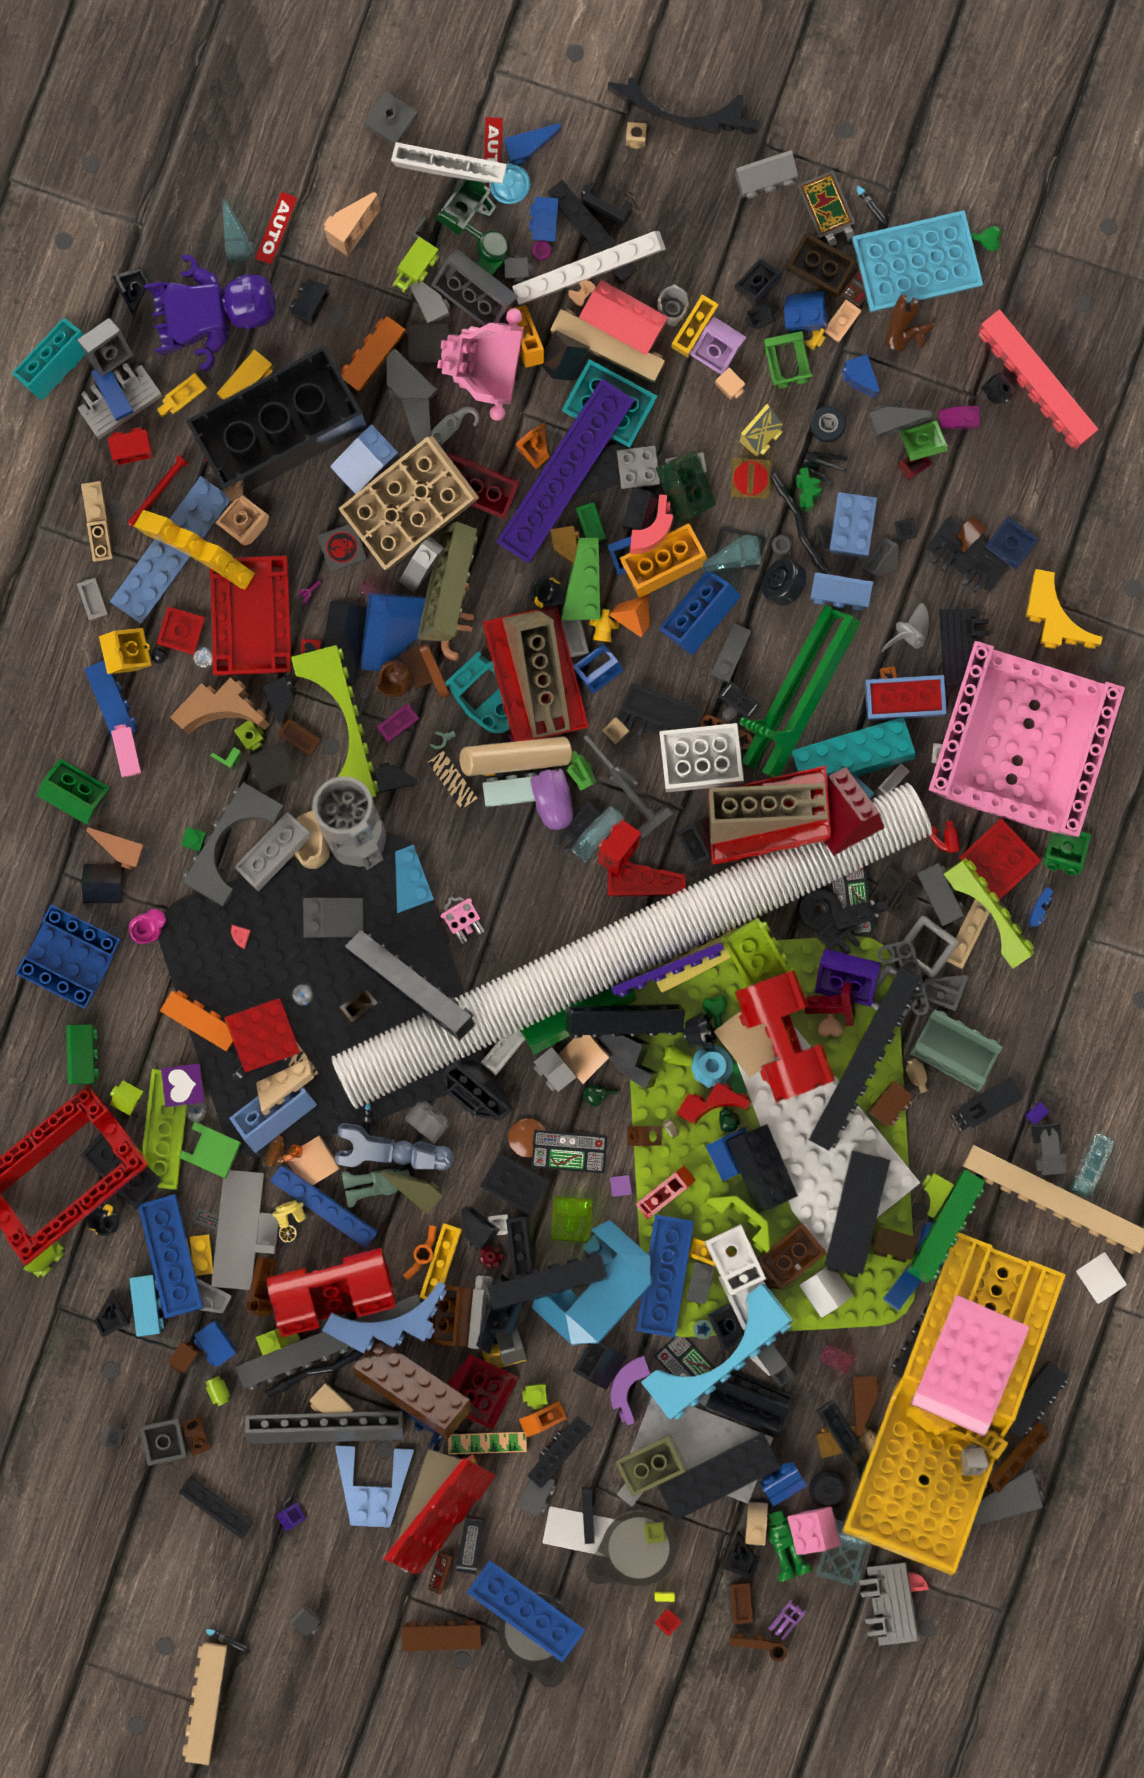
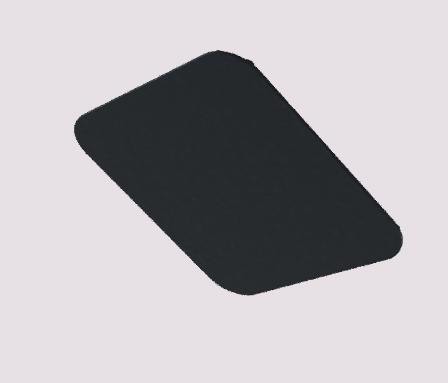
M386 832L387 838L384 851L381 854L383 860L369 870L365 866L357 867L341 863L330 850L327 862L317 869L304 867L298 859L286 862L259 892L244 877L227 882L226 884L235 892L225 908L202 894L195 893L177 900L164 913L166 924L161 927L159 944L176 993L179 990L188 995L187 1000L193 1003L196 1000L205 1006L203 1010L208 1013L212 1010L221 1015L220 1020L225 1022L224 1018L280 998L295 1040L318 1071V1074L304 1085L317 1106L255 1153L244 1141L229 1118L258 1096L256 1082L290 1066L283 1059L249 1071L240 1081H236L232 1076L242 1065L234 1043L229 1051L226 1052L188 1028L224 1135L242 1142L238 1151L252 1157H267L306 1144L319 1135L324 1138L338 1133V1126L343 1123L363 1124L364 1107L367 1103L364 1101V1106L358 1104V1109L352 1105L334 1068L332 1056L338 1058L337 1054L340 1053L342 1056L343 1051L348 1053V1048H351L353 1051V1046L359 1048V1043H362V1045H364V1041L370 1043V1038L374 1041L375 1035L380 1038V1033L386 1035V1030L391 1033L390 1029L394 1028L396 1030V1025H399L401 1028V1023L407 1025V1020L412 1023V1018L418 1020V1015L421 1018L423 1017V1012L349 956L345 946L353 937L304 938L303 898H363V930L365 934H372L378 944L381 945L383 943L390 949L391 954L399 955L404 960L405 965H412L418 971V975L421 977L423 975L432 982L431 985L435 988L439 986L448 998L457 997L460 1000V995L466 997L433 900L397 913L395 851L411 845L396 834ZM232 925L251 930L245 949L238 946L233 940L231 934ZM366 988L377 1004L363 1014L356 1022L350 1024L338 1008ZM481 1046V1050L475 1048V1053L471 1050V1055L469 1056L465 1053V1058L459 1056L460 1060L474 1061L478 1066L482 1067L483 1046ZM444 1063V1068L438 1066V1071L433 1068V1073L427 1071L428 1075L425 1076L423 1073V1078L417 1076V1081H414L412 1078V1083L406 1081L407 1085L404 1086L402 1083L400 1089L396 1086V1091H393L391 1088L390 1094L385 1091V1096L379 1094V1099L376 1096L374 1101L369 1099L372 1108L371 1121L448 1095L444 1091L443 1070L448 1066Z

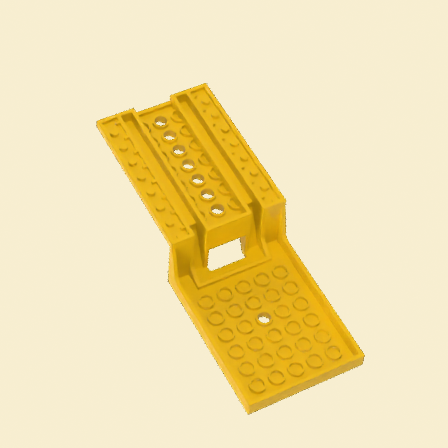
M959 1232L956 1235L958 1237L957 1242L948 1250L949 1257L941 1269L904 1375L896 1384L891 1394L842 1530L843 1533L952 1576L958 1567L995 1458L985 1453L988 1468L982 1475H962L961 1451L967 1445H972L964 1440V1435L968 1429L957 1424L956 1427L951 1429V1432H946L943 1435H934V1432H927L907 1414L906 1410L914 1406L911 1402L924 1375L955 1296L958 1295L983 1307L986 1304H991L994 1306L995 1312L1029 1326L1021 1350L988 1427L989 1430L1003 1439L1017 1415L1066 1275L1029 1260L1027 1262L996 1250L990 1244ZM998 1269L1006 1270L1007 1277H999L997 1274ZM993 1286L999 1287L1001 1295H993L991 1288ZM974 1432L972 1436L976 1437L978 1433ZM982 1435L979 1441L982 1442L986 1435ZM989 1439V1441L986 1444L987 1447L990 1446L993 1439ZM996 1443L992 1450L995 1452L1000 1444ZM919 1476H926L929 1479L928 1485L920 1484Z

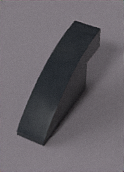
M621 1034L618 1037L610 1035L596 1037L598 1043L610 1054L611 1057L609 1059L625 1076L645 1089L654 1087L659 1072L642 1065L650 1045L649 1042L628 1034Z

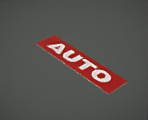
M485 117L484 160L501 163L503 118Z
M281 192L255 259L272 264L297 197Z

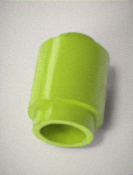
M220 1375L205 1382L207 1385L206 1390L213 1404L217 1403L220 1406L229 1402L228 1397L231 1395L224 1379L221 1380Z

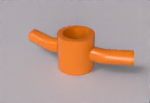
M429 1225L425 1244L415 1248L413 1253L415 1263L403 1274L407 1280L420 1270L422 1264L432 1260L433 1250L431 1247L435 1241L437 1226ZM420 1248H427V1252L430 1254L428 1260H420L417 1254L420 1252Z

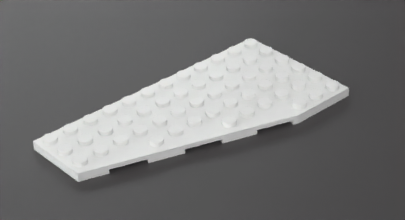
M795 1028L802 1049L810 1048L811 1046ZM738 1064L760 1126L768 1124L798 1196L788 1201L791 1210L826 1252L851 1151L890 1160L877 1217L920 1183L859 1106H857L854 1114L849 1113L846 1118L849 1123L845 1131L840 1130L837 1137L840 1140L835 1149L831 1147L828 1151L808 1140L839 1083L837 1079L832 1083L819 1086L809 1092L787 1100L783 1099L776 1103L769 1084L767 1085V1082L762 1080L760 1070L749 1078Z

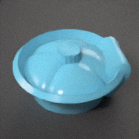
M507 164L503 184L489 182L492 195L498 201L505 204H514L523 200L528 194L530 179L522 167L515 164Z
M714 1045L715 1048H711L708 1051L698 1050L692 1060L694 1079L707 1088L715 1086L716 1083L723 1084V1082L728 1080L733 1070L730 1054L724 1048Z

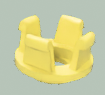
M297 1200L281 1204L272 1213L273 1217H276L279 1222L280 1228L289 1226L287 1218L289 1213L294 1215L297 1222L306 1219L302 1209L304 1206L303 1202H297Z

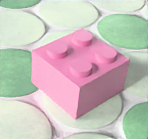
M832 1507L802 1511L788 1516L797 1555L826 1551L841 1545Z

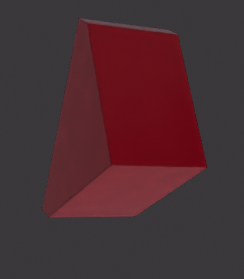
M908 456L898 463L897 468L907 482H909L930 467L932 463L927 457L910 461Z

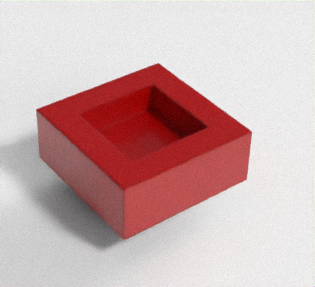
M667 1608L654 1623L670 1636L682 1621Z

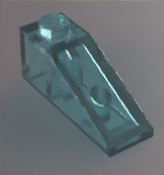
M223 199L227 261L250 259V253H254L253 242H249L246 232L227 200Z
M744 535L703 562V573L760 564L761 554L757 536Z
M1096 1132L1077 1172L1071 1190L1086 1197L1090 1196L1097 1185L1114 1140Z

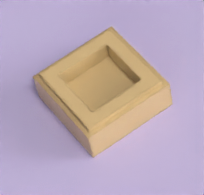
M617 717L602 730L615 745L629 732Z

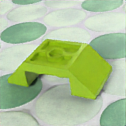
M725 1196L708 1198L706 1200L709 1203L707 1208L714 1214L718 1212L722 1214L732 1202L734 1204L732 1208L740 1215L744 1212L749 1216L747 1221L754 1227L761 1226L751 1238L754 1241L752 1245L760 1252L763 1250L769 1251L767 1221L739 1197Z

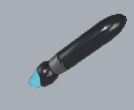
M858 186L857 193L859 197L864 200L881 224L886 225L887 221L883 213L868 196L867 191Z
M370 1103L364 1107L363 1128L369 1135L372 1115Z
M206 1630L212 1639H218L241 1652H250V1649L243 1643L220 1634L217 1630Z

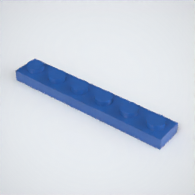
M281 1164L270 1180L365 1248H367L378 1232L283 1164Z

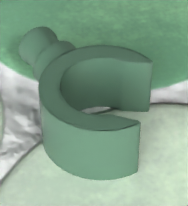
M454 731L445 734L434 732L443 738V744L440 746L430 744V746L435 750L443 749L448 740L456 737Z

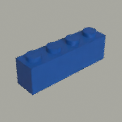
M103 660L84 668L110 733L115 730V726L126 724V728L131 727L132 735L136 734L135 728L138 725L134 716L130 718L128 710L131 708L127 699L123 700L121 692H123L121 683L120 681H115L114 674H107L105 661Z

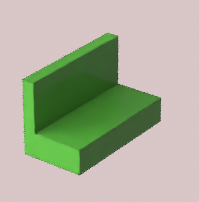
M233 747L226 760L214 753L211 754L214 760L233 771L243 756V753Z

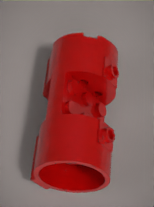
M795 969L735 991L741 1008V1015H739L741 1024L743 1026L746 1025V1028L749 1029L766 1023V1034L768 1038L773 1040L772 1050L779 1059L762 1065L760 1075L762 1080L766 1081L767 1085L769 1084L776 1103L783 1099L787 1100L836 1080L823 1044L803 1050L791 1020V1013L808 1007Z
M382 1248L343 1257L344 1264L316 1270L312 1273H308L306 1268H301L268 1277V1291L281 1338L320 1328V1320L329 1318L332 1312L342 1315L356 1311L357 1317H362L396 1308L394 1290Z

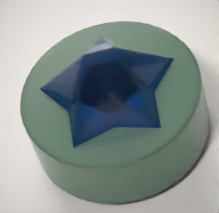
M701 1319L694 1324L693 1332L697 1338L707 1339L712 1335L713 1327L708 1320Z

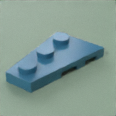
M414 845L395 851L397 913L434 900Z

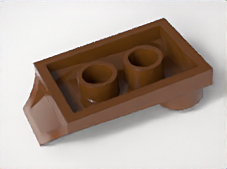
M800 1223L772 1246L768 1252L761 1255L757 1261L766 1278L764 1279L765 1285L769 1289L783 1290L827 1252L807 1227Z

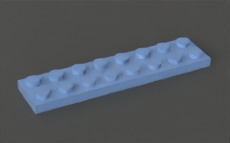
M200 476L170 517V520L179 527L192 531L204 539L228 507L230 500L224 492ZM155 539L110 602L142 625L191 557Z

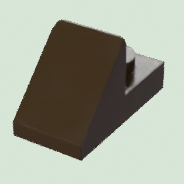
M365 988L338 1009L351 1024L373 1008L377 1002Z

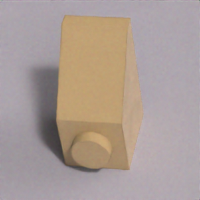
M327 1382L309 1400L312 1403L310 1407L317 1413L320 1411L322 1413H352L355 1410Z
M748 1501L745 1544L765 1545L768 1503Z

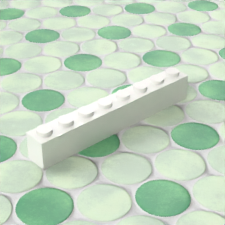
M653 231L512 287L514 293L518 296V304H526L666 250L660 231Z

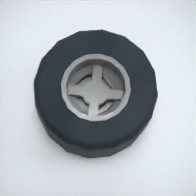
M821 407L812 416L811 432L821 442H834L844 433L846 426L845 416L836 407Z

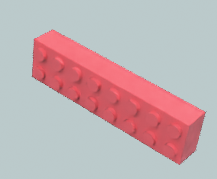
M1000 309L981 324L978 330L980 332L979 337L984 343L988 342L991 345V351L997 358L1001 357L1005 362L1003 365L1009 373L1013 372L1017 377L1015 379L1020 387H1025L1029 391V398L1034 403L1038 402L1042 407L1040 410L1046 418L1050 417L1054 422L1052 424L1059 433L1062 431L1066 436L1065 441L1071 448L1075 447L1077 450L1096 434L1099 429Z

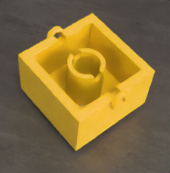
M143 628L117 630L99 636L107 674L138 671L151 666L148 653L150 645L146 643Z

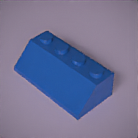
M707 569L659 627V630L680 648L693 655L736 604L741 595L728 582Z

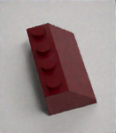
M452 452L447 453V456L479 497L471 506L505 519L521 481Z

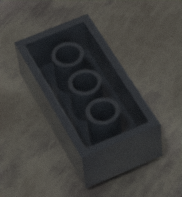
M768 1124L727 1141L757 1213L776 1207L798 1196Z

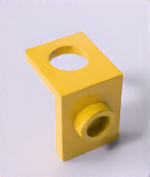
M823 328L820 331H811L813 337L809 341L803 339L804 345L812 350L816 346L820 347L826 338L823 336L825 332Z

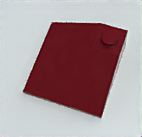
M470 1355L446 1384L470 1400L472 1410L466 1418L493 1430L519 1377Z

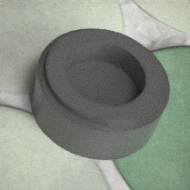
M779 535L772 541V550L777 555H785L791 549V541L784 535Z

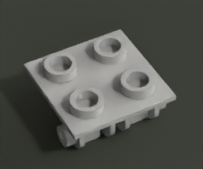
M655 446L617 450L621 489L641 486L653 487L660 484Z

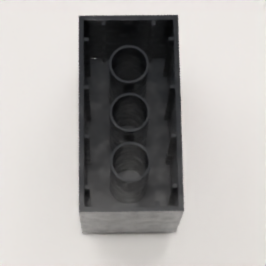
M325 345L186 420L230 502L367 428L362 412Z

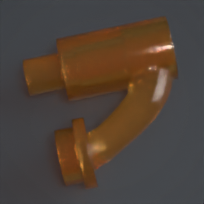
M277 1136L275 1140L271 1141L264 1158V1163L272 1167L276 1166V1164H285L294 1158L302 1157L303 1149L299 1145H292L288 1150L289 1154L280 1156L284 1148V1138Z

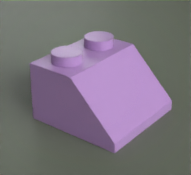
M713 317L705 327L690 355L722 375L740 350L746 337L716 317Z

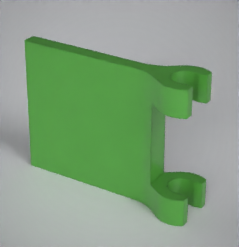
M194 1122L192 1129L202 1133L193 1155L181 1151L179 1158L223 1178H227L242 1142Z

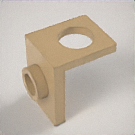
M628 122L627 146L635 149L645 147L646 123ZM634 127H639L642 130L640 137H633L631 135V130Z

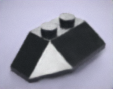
M456 1060L443 1070L444 1091L472 1115L500 1121L513 1111V1107L502 1085L474 1061Z

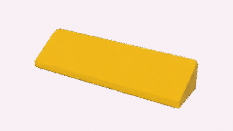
M443 1223L419 1298L425 1300L439 1281L445 1284L462 1229Z

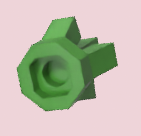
M572 751L571 765L568 766L567 772L577 783L581 791L596 783L597 780L593 775L591 764L586 762L584 756L578 755L576 751Z

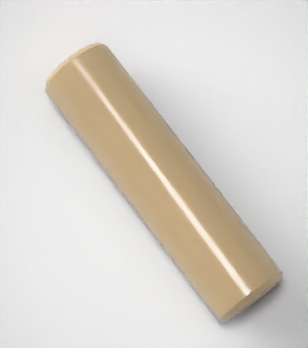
M566 737L464 747L460 753V766L466 776L566 766L571 761L572 748Z

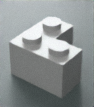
M552 1047L534 1061L536 1066L533 1068L540 1077L543 1074L548 1079L545 1083L552 1092L554 1090L560 1092L576 1079V1076Z

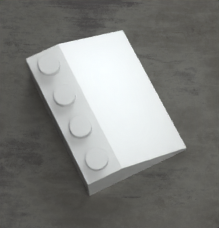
M737 723L659 731L666 792L743 784Z

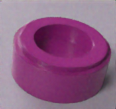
M539 240L534 243L532 254L538 260H546L551 255V246L547 241Z

